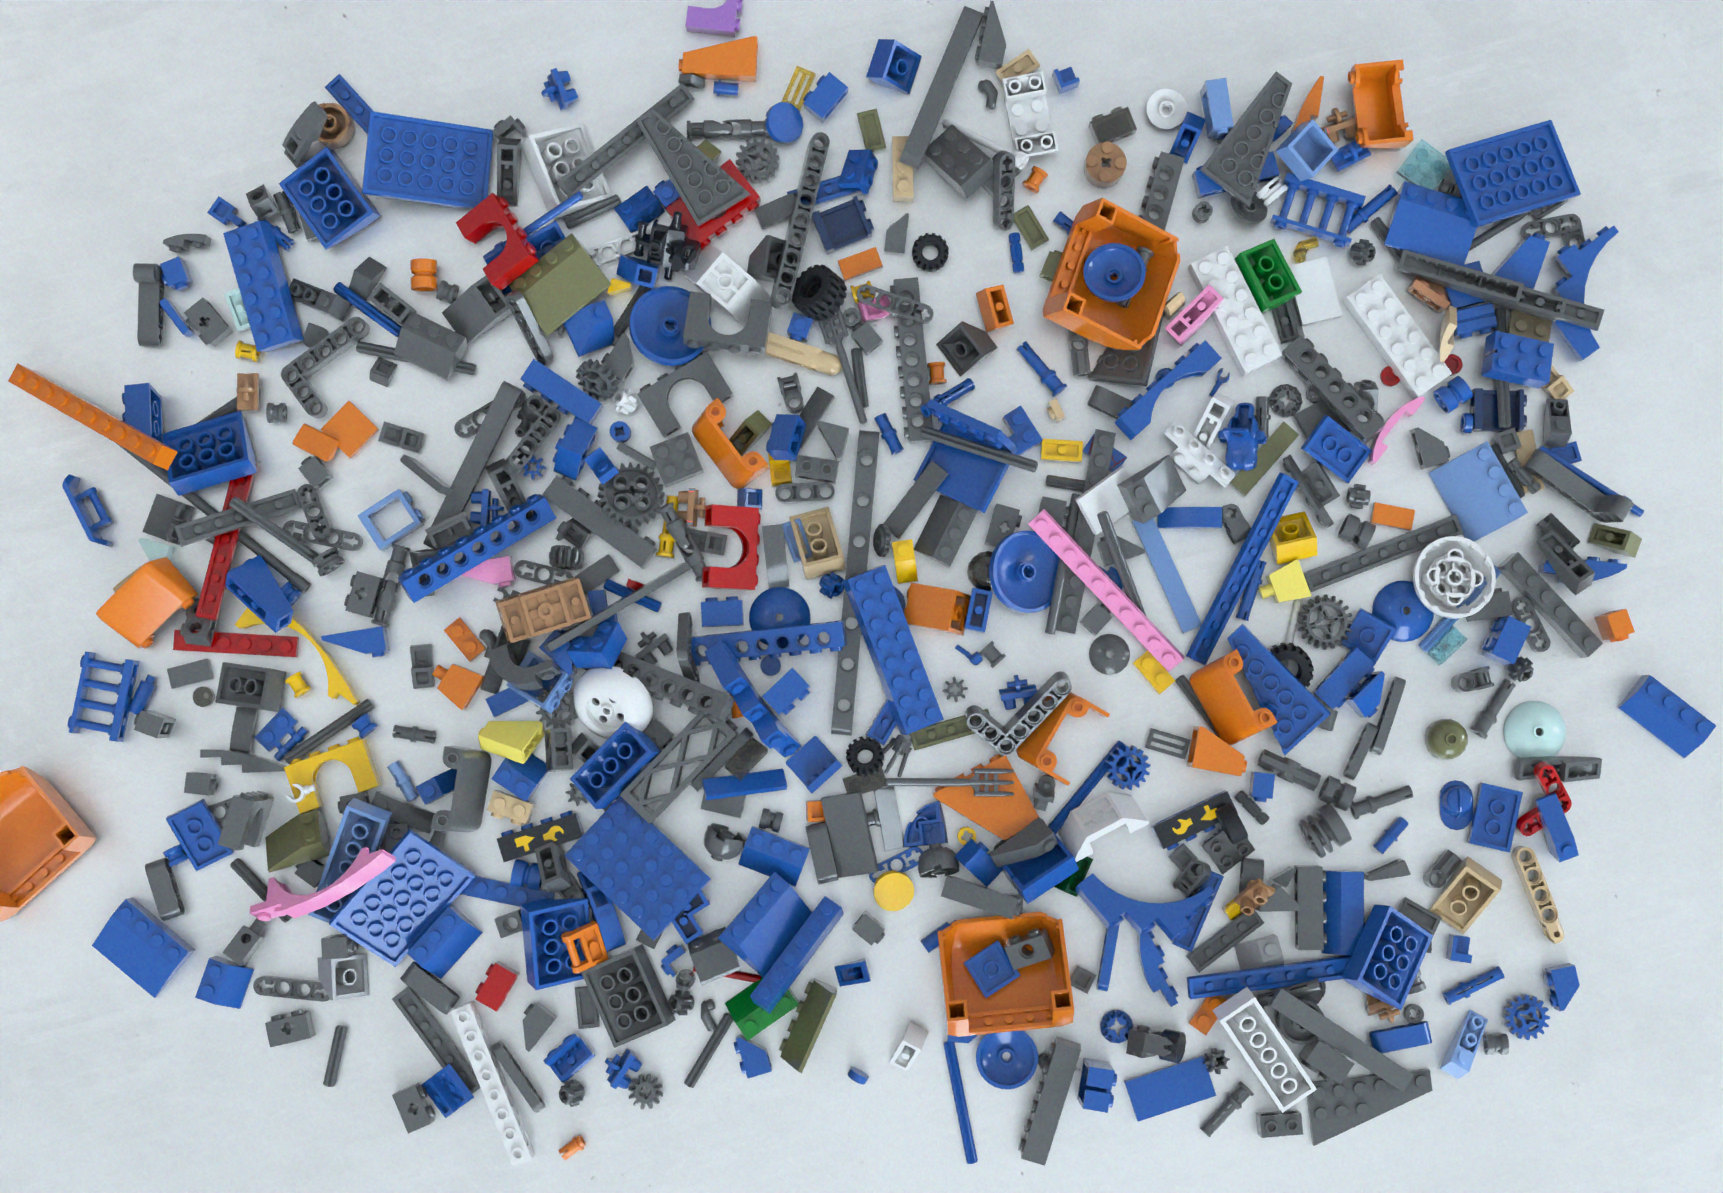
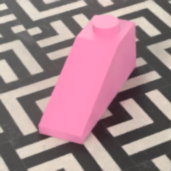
M1209 284L1165 327L1166 331L1182 346L1197 332L1224 298Z
M510 556L486 560L462 574L465 577L499 585V588L511 586V582L516 581L512 557Z

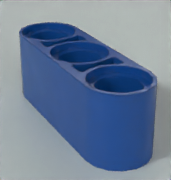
M1421 1021L1415 1024L1409 1023L1369 1032L1372 1048L1380 1053L1432 1043L1428 1021Z

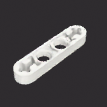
M646 229V234L651 235V230ZM638 231L586 250L591 257L596 256L595 251L598 250L602 260L598 261L597 257L593 258L598 266L620 259L621 254L632 255L636 248V242L633 237L638 234ZM625 240H630L633 243L629 251L621 248V244ZM606 247H611L614 251L613 255L609 258L602 255V251Z

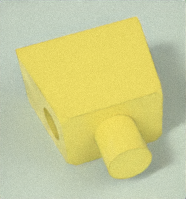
M1298 559L1267 575L1268 584L1258 588L1262 599L1273 596L1275 603L1311 596Z

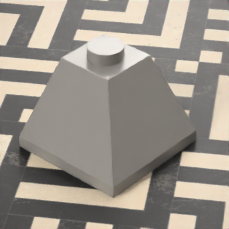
M1274 934L1234 946L1241 970L1284 964L1279 939Z
M355 954L351 957L322 960V957L317 958L318 979L330 1000L369 995L367 954Z

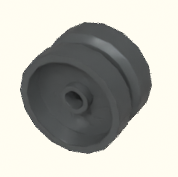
M1309 995L1296 997L1324 1016L1312 997ZM1275 1009L1276 1024L1287 1040L1303 1045L1319 1038Z

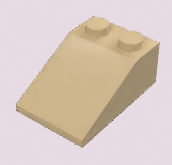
M829 507L789 517L806 580L830 574L831 572L846 570L844 556ZM799 518L802 522L812 552V557L805 559V555L808 554L804 540L802 538L798 523L795 524L794 521L795 519Z
M1467 856L1447 882L1429 911L1442 917L1443 921L1464 935L1501 891L1502 880Z

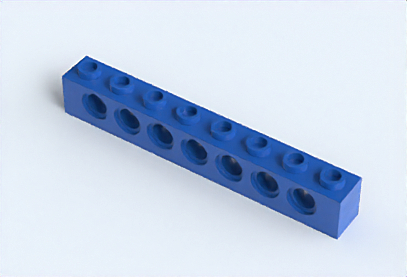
M541 494L529 496L525 503L512 506L508 513L503 516L498 515L491 519V523L486 526L482 525L475 528L471 535L458 538L454 545L440 549L437 555L432 558L427 557L423 559L417 567L404 570L397 579L409 599L413 603L419 601L556 519L546 498ZM533 510V516L530 519H526V513ZM511 521H515V527L509 530L508 524ZM494 531H498L497 538L491 540V534ZM480 542L479 549L473 551L474 543ZM462 552V558L459 561H455V555ZM441 563H444V569L440 572H437V566ZM422 574H427L424 582L418 581Z
M845 621L693 636L691 653L696 666H700V662L708 661L709 665L711 664L707 656H702L699 653V646L703 645L709 649L720 640L731 649L738 662L741 661L742 657H749V660L761 659V655L777 658L781 657V653L788 652L789 656L801 655V651L809 650L810 654L821 653L822 649L830 648V652L841 651L842 647L847 645ZM821 632H826L829 635L828 643L820 640L819 635ZM801 634L808 636L809 643L807 645L800 643L799 637ZM781 636L788 639L787 647H782L779 644ZM760 639H765L768 642L767 649L760 648ZM740 641L747 643L748 649L746 652L739 649Z

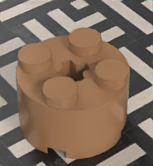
M319 104L325 110L328 118L318 141L323 146L332 149H338L346 145L351 140L355 131L352 118L339 104Z
M1109 141L1092 147L1084 162V175L1086 179L1096 187L1107 188L1117 184L1122 178L1127 165L1124 152L1120 147ZM1102 162H1103L1104 164L1107 163V164H1108V167H1107V166L1102 167V166H1101Z

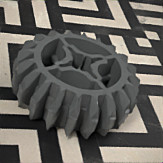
M1325 594L1322 600L1319 595L1315 596V602L1309 599L1308 604L1310 607L1305 604L1302 605L1306 612H1298V615L1303 617V619L1297 620L1298 624L1303 623V627L1298 628V631H1305L1301 638L1309 637L1308 645L1315 641L1314 648L1316 649L1320 647V644L1322 645V650H1327L1328 644L1331 649H1334L1335 643L1339 646L1343 644L1340 638L1348 639L1345 632H1352V629L1347 628V625H1352L1353 621H1347V617H1351L1352 613H1345L1349 607L1348 605L1341 607L1343 600L1335 603L1336 596H1332L1329 600L1328 595ZM1323 605L1333 608L1338 615L1330 616ZM1317 608V620L1309 623L1311 613ZM1323 617L1325 620L1334 619L1333 621L1329 622V624L1316 625L1318 623H1321ZM1340 621L1339 631L1333 637V625ZM1318 628L1322 630L1323 635H1326L1327 639L1319 638L1311 629Z

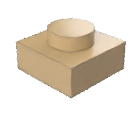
M1057 399L1048 403L1049 408L1046 410L1050 419H1055L1057 423L1063 420L1065 415Z

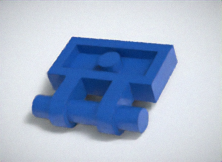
M282 708L254 738L268 752H271L276 747L279 751L274 755V758L280 762L283 756L297 743H301L304 739L303 736L308 730L302 726L296 731L294 727L299 721L285 708ZM289 733L291 738L284 745L281 740Z

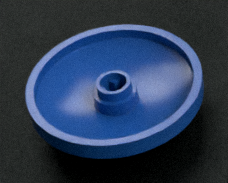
M675 286L657 287L643 294L635 303L629 319L630 336L639 352L649 360L667 366L682 365L694 360L705 349V347L690 348L684 345L683 334L690 291Z
M1019 531L1009 534L997 544L990 559L989 578L995 595L1007 608L1019 613H1035L1046 609L1051 603L1059 556L1035 531Z

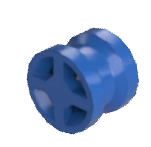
M617 421L610 427V436L618 443H625L631 437V429L625 422Z
M290 582L285 583L281 587L291 606L294 605L302 592L299 589L295 590Z
M366 713L357 719L351 727L359 732L360 738L363 739L372 733L378 725L370 720V715Z
M180 844L163 852L164 856L169 860L168 865L170 868L189 859Z

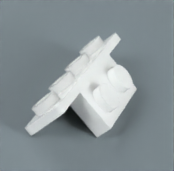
M1176 420L1164 432L1178 446L1170 455L1171 459L1198 484L1210 474L1223 487H1226L1236 474Z

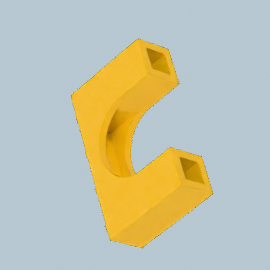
M359 737L347 740V745L341 747L340 744L328 747L327 752L322 754L320 751L308 754V759L301 760L300 757L284 767L295 799L300 797L301 791L292 784H301L303 786L315 785L316 791L306 794L302 801L296 802L300 814L324 806L317 787L316 777L321 766L330 760L341 761L349 767L358 793L382 786L366 739L360 740Z

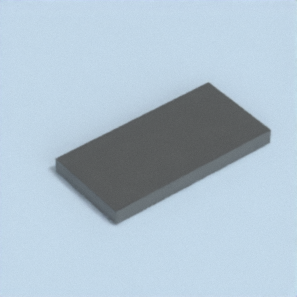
M861 791L822 797L821 803L838 878L877 873L879 869Z

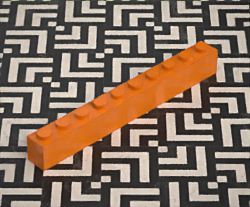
M17 363L8 380L13 385L156 466L168 470L177 454L176 450L23 365Z

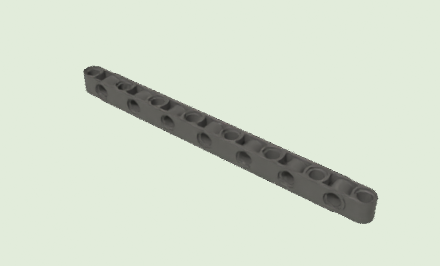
M859 430L845 579L867 571L880 432ZM868 455L872 457L873 461L870 465L866 466L862 464L861 458ZM860 496H866L869 499V503L866 506H860L857 503V499ZM855 537H863L865 544L862 547H856L853 543ZM844 588L841 620L845 621L847 645L842 647L841 651H838L831 734L851 736L861 630L859 624L854 629H849L846 626V620L848 618L856 619V616ZM846 658L854 662V666L850 670H845L842 667V661ZM842 699H846L850 703V707L846 711H841L838 708V703Z

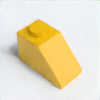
M912 539L892 542L898 584L918 581Z

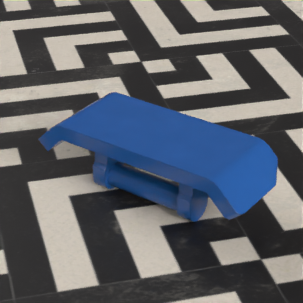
M69 474L64 479L62 487L88 539L91 542L111 547L112 542L103 539L99 532L100 528L111 524L112 520L108 517L97 495L96 488L92 487L80 493L78 486L81 479ZM88 497L100 518V521L97 523L94 522L84 502V499Z

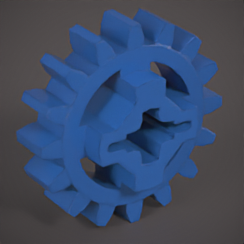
M1123 745V750L1116 747L1117 753L1110 752L1112 759L1106 760L1110 764L1109 767L1105 768V771L1110 772L1107 778L1113 780L1112 784L1115 786L1119 785V788L1122 790L1125 787L1132 790V785L1139 788V781L1146 782L1144 775L1150 774L1146 771V768L1151 766L1145 762L1148 756L1142 755L1144 751L1141 749L1137 750V747L1131 745L1130 749L1129 746ZM1132 755H1135L1139 761H1134ZM1117 773L1122 774V778H1124V780H1121L1117 776Z
M1523 994V999L1517 995L1515 996V1002L1508 1001L1511 1005L1510 1008L1504 1007L1508 1011V1014L1503 1015V1018L1508 1020L1504 1025L1511 1027L1509 1032L1511 1034L1516 1033V1037L1519 1039L1523 1036L1525 1040H1529L1530 1035L1537 1039L1538 1032L1544 1034L1543 1026L1549 1027L1545 1023V1020L1550 1019V1016L1545 1015V1012L1549 1009L1542 1007L1544 1002L1542 1000L1537 1001V997L1533 995L1530 999L1527 994ZM1536 1010L1539 1012V1018L1537 1017ZM1520 1014L1530 1016V1018H1533V1020L1524 1019L1522 1016H1520ZM1514 1016H1515V1018H1516V1020H1517V1024H1516V1025H1515V1022H1514Z

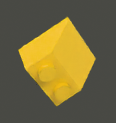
M1305 511L1281 516L1269 540L1277 564L1317 556V536Z

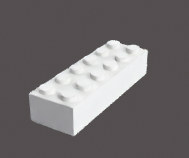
M1228 246L1191 263L1188 270L1199 292L1201 293L1210 284L1224 298L1211 316L1241 376L1243 377L1279 359L1282 353Z
M1381 274L1374 277L1342 301L1387 365L1393 369V373L1396 377L1398 376L1400 383L1413 400L1452 374L1446 364L1440 361L1439 354Z
M1248 987L1212 1010L1282 1113L1317 1090Z

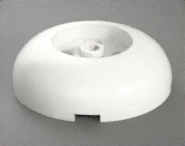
M1449 536L1435 540L1422 550L1414 565L1413 585L1418 598L1430 611L1442 617L1458 619L1479 612L1490 601L1495 589L1496 574L1489 555H1486L1477 543L1467 538ZM1439 564L1445 567V571L1442 573L1440 572ZM1458 566H1461L1464 569V574L1457 569ZM1483 577H1486L1487 585H1485L1481 594L1470 605L1466 606L1465 603L1457 608V605L1461 604L1462 601L1471 595L1475 587L1483 583ZM1439 584L1444 586L1443 593L1438 590ZM1462 586L1465 590L1464 593H1458L1457 587Z
M615 666L612 669H588L578 680L573 695L574 707L581 722L591 732L604 739H609L625 721L635 729L643 732L653 715L652 699L646 687L635 676L632 678L623 672L624 669Z

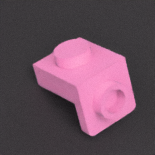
M883 296L880 299V304L887 307L891 304V301L888 299V296ZM860 301L857 303L862 322L883 319L891 314L864 305Z

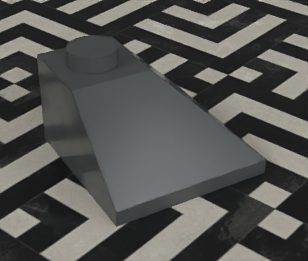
M766 235L749 256L747 273L755 279L774 282L784 240ZM786 256V260L788 263H795V260L792 256ZM781 275L783 282L790 283V278L787 275Z
M963 321L936 344L960 377L998 348L986 331Z

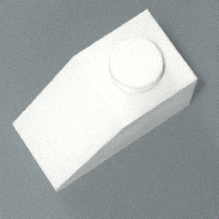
M910 1022L889 1063L908 1072L922 1050L929 1031Z

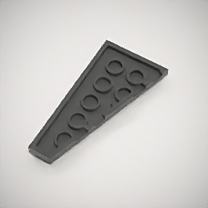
M1163 310L1155 335L1140 350H1121L1107 347L1103 355L1099 356L1096 361V367L1087 378L1092 381L1147 386L1165 310Z
M1430 1069L1409 1071L1414 1076L1404 1092L1376 1074L1348 1077L1344 1079L1341 1085L1337 1082L1331 1084L1327 1080L1313 1081L1312 1083L1317 1090L1307 1096L1312 1145L1315 1146L1433 1091Z

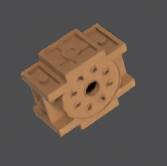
M575 577L495 601L506 639L510 643L591 619L580 579H575Z

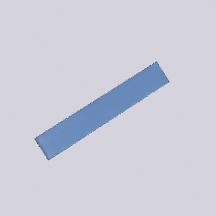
M1154 518L1144 524L1132 521L1182 633L1201 626L1202 623Z

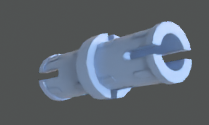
M399 760L389 765L387 768L396 781L395 785L400 788L407 802L419 797L410 781L411 777L407 776Z

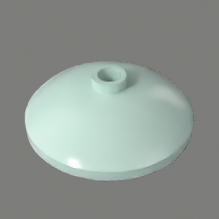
M1528 701L1519 704L1508 714L1503 727V735L1507 747L1518 758L1555 756L1564 744L1566 727L1562 716L1554 707L1541 701ZM1537 728H1540L1542 731L1539 736L1536 734Z

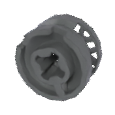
M336 547L326 550L312 560L311 563L314 567L318 568L317 572L320 577L333 572L344 564L345 560L343 557H339V551Z

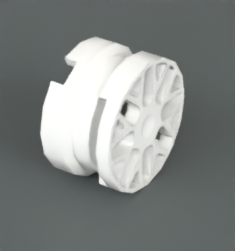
M1277 176L1264 186L1256 196L1259 199L1262 198L1263 204L1268 207L1284 194L1288 187L1283 185L1281 179Z

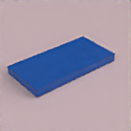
M1203 1055L1124 1081L1138 1122L1216 1096L1209 1072H1207V1066L1202 1064L1205 1061Z

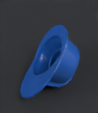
M1457 780L1445 784L1440 792L1441 820L1445 826L1452 830L1464 829L1473 818L1472 790L1467 784Z

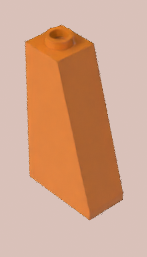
M751 36L683 52V59H679V71H682V74H693L702 79L756 82L758 37Z

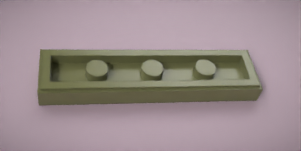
M1282 422L1266 443L1257 451L1256 468L1249 471L1240 470L1230 484L1242 495L1246 496L1299 434L1288 424Z
M965 715L929 725L910 733V737L915 751L972 735L975 732L967 726ZM974 715L970 719L977 720L980 716Z

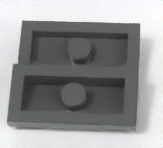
M1322 400L1294 414L1306 440L1324 415L1329 416L1350 432L1345 424Z

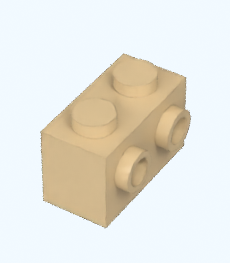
M494 790L487 811L492 812L491 816L503 819L504 816L510 818L511 823L522 826L523 823L527 824L530 822L536 803L525 802L519 797Z

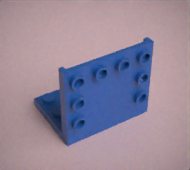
M929 400L927 407L932 411L931 414L937 417L939 422L943 423L939 429L940 431L1016 454L1018 447L1001 430L935 400ZM933 441L913 480L917 481L930 462L933 461L949 474L936 491L985 514L1009 465Z

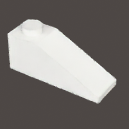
M1216 392L1212 397L1193 434L1208 450L1235 402L1219 392Z

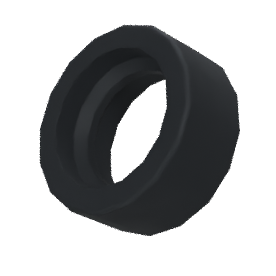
M1230 803L1215 810L1222 829L1233 845L1248 838L1247 831L1240 817Z

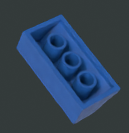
M1642 675L1618 707L1682 758H1686L1703 744L1716 727L1714 723L1651 675Z
M625 721L580 767L570 780L595 809H606L661 753V750L646 734L635 729Z

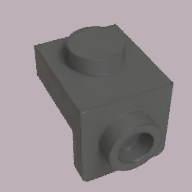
M511 115L505 120L497 122L494 126L495 129L492 130L498 140L506 138L515 129L522 137L526 136L523 130L526 128L525 125L518 118L514 120Z
M1371 380L1355 382L1356 393L1361 398L1364 397L1369 402L1370 408L1377 412L1379 389L1376 383Z
M572 518L567 522L563 521L557 528L558 534L555 539L558 541L566 539L575 547L583 549L592 531Z

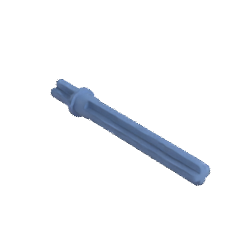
M1494 565L1497 579V577L1502 573V571ZM1483 577V583L1475 587L1471 595L1462 601L1461 604L1457 605V608L1465 603L1466 606L1470 605L1481 594L1485 585H1487L1486 577ZM1444 617L1422 640L1419 647L1424 652H1428L1458 619Z

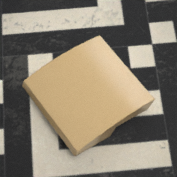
M1450 305L1442 319L1439 334L1440 361L1443 363L1454 347V330L1457 327V308Z

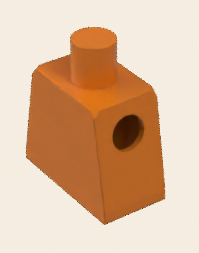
M452 664L448 670L438 665L432 674L441 680L437 689L461 710H466L484 678V675L456 664Z

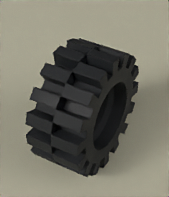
M925 233L924 236H919L912 247L913 261L923 271H937L947 262L949 254L948 245L945 239L943 240L940 235H935L936 233ZM927 245H933L938 250V256L933 260L926 259L922 254L923 248Z
M862 736L859 737V741L854 739V743L848 745L849 750H846V760L854 773L856 772L859 776L863 774L864 777H868L867 774L870 773L872 776L874 771H877V773L880 771L879 767L883 766L884 753L881 745L874 738L871 740L870 737L866 736V739H863ZM862 750H869L873 753V758L868 763H861L857 759L858 754Z

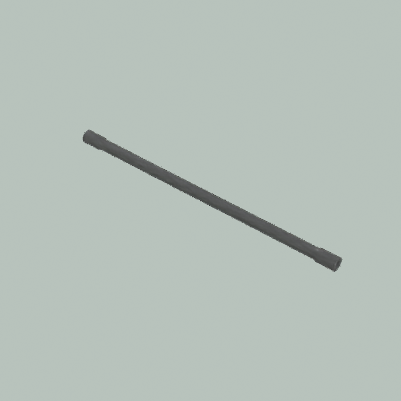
M120 446L171 487L167 470L148 462ZM190 492L182 495L205 515L209 516L218 513L215 508L196 493ZM240 530L239 542L257 556L260 555L268 565L284 576L303 594L308 591L311 583L298 573H295L249 535Z

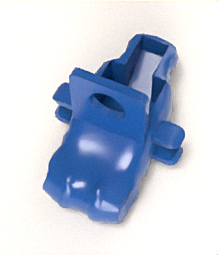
M1239 403L1235 408V415L1229 421L1228 428L1220 430L1218 438H1220L1221 443H1227L1226 466L1234 471H1249L1256 468L1258 444H1265L1267 437L1263 431H1259L1258 422L1254 417L1253 404Z

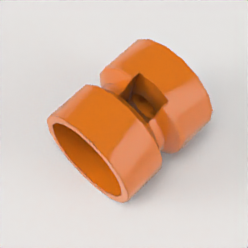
M426 258L412 259L410 261V270L414 276L411 277V290L421 292L438 290L437 277L433 276L437 271V260Z

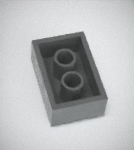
M953 125L948 127L928 146L924 156L927 163L966 199L994 175V164L991 158Z

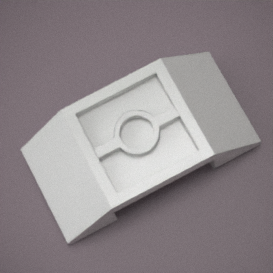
M1043 71L1002 79L1005 107L1015 151H1022L1028 154L1029 157L1057 152L1058 145L1055 131H1052Z
M710 244L700 252L695 269L685 270L682 273L697 288L700 287L707 294H711V297L743 326L748 322L751 299L767 301L770 297V294L753 277L722 251Z
M1106 792L1070 811L1058 834L1077 862L1094 853L1089 842L1123 824L1132 833L1149 823L1131 795Z

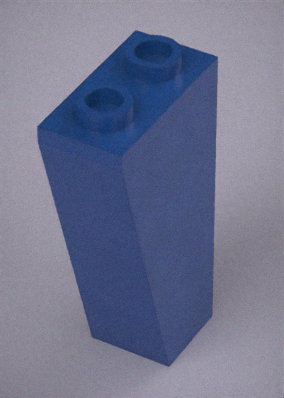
M260 555L246 560L244 564L237 568H232L227 573L225 587L271 630L276 633L291 624L294 610Z

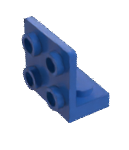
M817 736L811 738L786 761V765L803 782L811 794L843 766Z

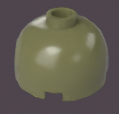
M1440 719L1433 722L1428 731H1426L1425 744L1428 751L1439 759H1454L1465 751L1468 744V735L1465 728L1459 722L1452 719Z

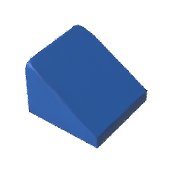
M738 489L737 506L753 507L762 510V489Z

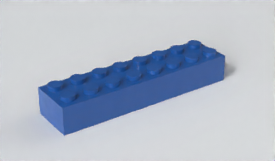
M878 566L842 580L900 734L908 735L944 720L886 566Z

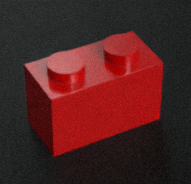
M500 961L496 962L495 965L491 964L485 973L488 976L484 983L480 982L475 991L478 994L475 1000L497 1012L520 973Z

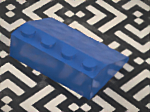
M328 147L322 149L279 183L326 250L366 228L381 216L367 195L362 194V188L337 153Z
M1404 181L1397 192L1398 195H1396L1384 245L1464 266L1477 228H1474L1463 199Z
M241 410L162 434L163 444L177 451L167 473L169 484L178 496L257 473L255 455Z
M774 872L721 933L718 939L764 978L812 914V911L795 890Z
M133 897L122 902L92 944L97 951L154 998L159 995L195 951L191 945Z
M588 899L539 900L521 904L527 982L535 990H540L584 979L581 972L573 973L571 968L572 961L561 935L564 932L573 931L590 923ZM578 938L573 941L580 962H582L585 960V957Z
M1374 904L1342 979L1355 988L1402 1010L1433 935L1393 907Z

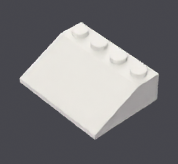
M583 123L529 135L521 145L548 212L568 199L556 182L594 153ZM600 174L579 191L582 193L583 199L555 218L573 214L611 197L612 194L604 174Z

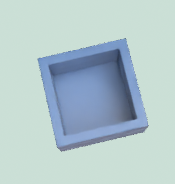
M1313 119L1301 123L1275 150L1300 181L1313 178L1338 151L1337 147Z

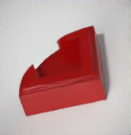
M628 579L626 584L628 588L637 590L645 585Z

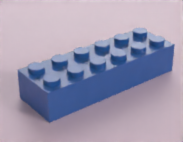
M257 221L223 233L257 351L271 352L304 341L271 224Z

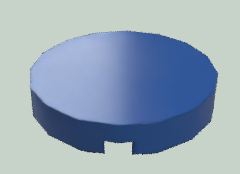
M779 102L771 106L766 112L767 122H765L768 134L775 141L790 143L799 138L803 130V118L794 105L788 102Z

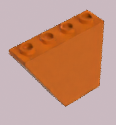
M998 754L989 759L990 763L983 767L981 763L971 769V774L965 776L963 773L955 778L971 779L975 775V768H1013L1006 755L1001 757ZM1015 772L998 774V780L1014 781V784L998 785V791L1013 792V796L977 797L974 796L975 790L971 786H938L933 794L934 798L1004 841L1017 834L1039 817ZM979 774V780H984V774ZM989 774V780H994V774ZM979 785V791H984V785ZM989 785V791H994V785Z

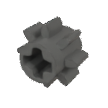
M1360 239L1359 243L1355 242L1350 248V257L1358 265L1366 266V262H1371L1376 254L1373 243H1369V240Z
M1354 484V488H1348L1346 502L1351 503V508L1363 509V505L1368 506L1370 502L1371 492L1366 490V485Z
M1522 656L1517 657L1515 664L1508 665L1507 670L1510 672L1508 675L1514 681H1527L1533 675L1534 668L1531 667L1533 663L1527 657L1525 659Z
M953 677L952 683L945 681L948 687L943 689L942 692H948L947 700L954 697V701L957 702V697L965 698V695L962 693L963 690L968 688L961 685L964 682L963 679L960 682H956V678ZM953 684L961 688V691L957 692L956 696L953 692L949 691Z
M570 783L569 785L572 789L565 792L570 794L571 797L568 802L574 800L576 801V806L580 805L581 800L584 803H588V800L582 793V798L575 797V789H579L573 783Z
M675 990V995L670 996L668 1004L669 1008L673 1010V1014L687 1016L688 1011L693 1009L694 998L692 995H689L690 991Z
M1211 1048V1053H1204L1206 1058L1202 1064L1208 1066L1207 1072H1213L1214 1070L1216 1074H1221L1220 1069H1228L1226 1064L1230 1058L1224 1056V1050L1217 1052L1216 1048Z
M574 1080L564 1082V1086L560 1087L559 1098L565 1105L570 1104V1107L579 1105V1101H583L585 1090L579 1082L574 1083Z

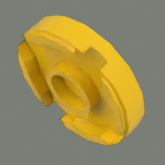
M891 870L883 873L876 879L873 895L876 903L881 908L887 911H898L910 904L914 897V886L907 874Z

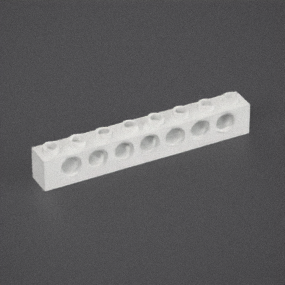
M471 1001L456 1007L450 1013L510 1163L514 1167L531 1160L535 1153L497 1058L491 1049V1043L475 1003Z

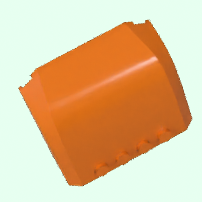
M1103 197L1083 205L1075 216L1043 306V317L1101 345L1121 350H1140L1157 331L1180 264V253L1177 252V241H1179V238ZM1120 243L1133 248L1135 251L1138 246H1142L1154 252V256L1150 257L1146 267L1147 272L1144 283L1137 294L1132 297L1127 309L1118 306L1116 302L1104 301L1096 297L1085 284L1083 271L1086 259L1096 248L1102 245ZM1116 276L1110 277L1111 280L1118 279Z
M25 766L0 772V922L9 919L20 911L84 854L97 839L59 792L46 779Z
M1043 912L1021 913L1019 916H1015V919L1003 916L960 919L951 923L944 930L938 931L948 1035L961 1037L1062 1027L1073 1023L1074 1003L1062 919L1052 918ZM1046 928L1055 948L1052 958L1017 969L1021 976L985 998L963 962L997 940L1004 948L1009 941L1008 939L1014 935L1019 934L1021 937L1027 935L1030 930ZM1025 944L1028 950H1033L1031 945Z

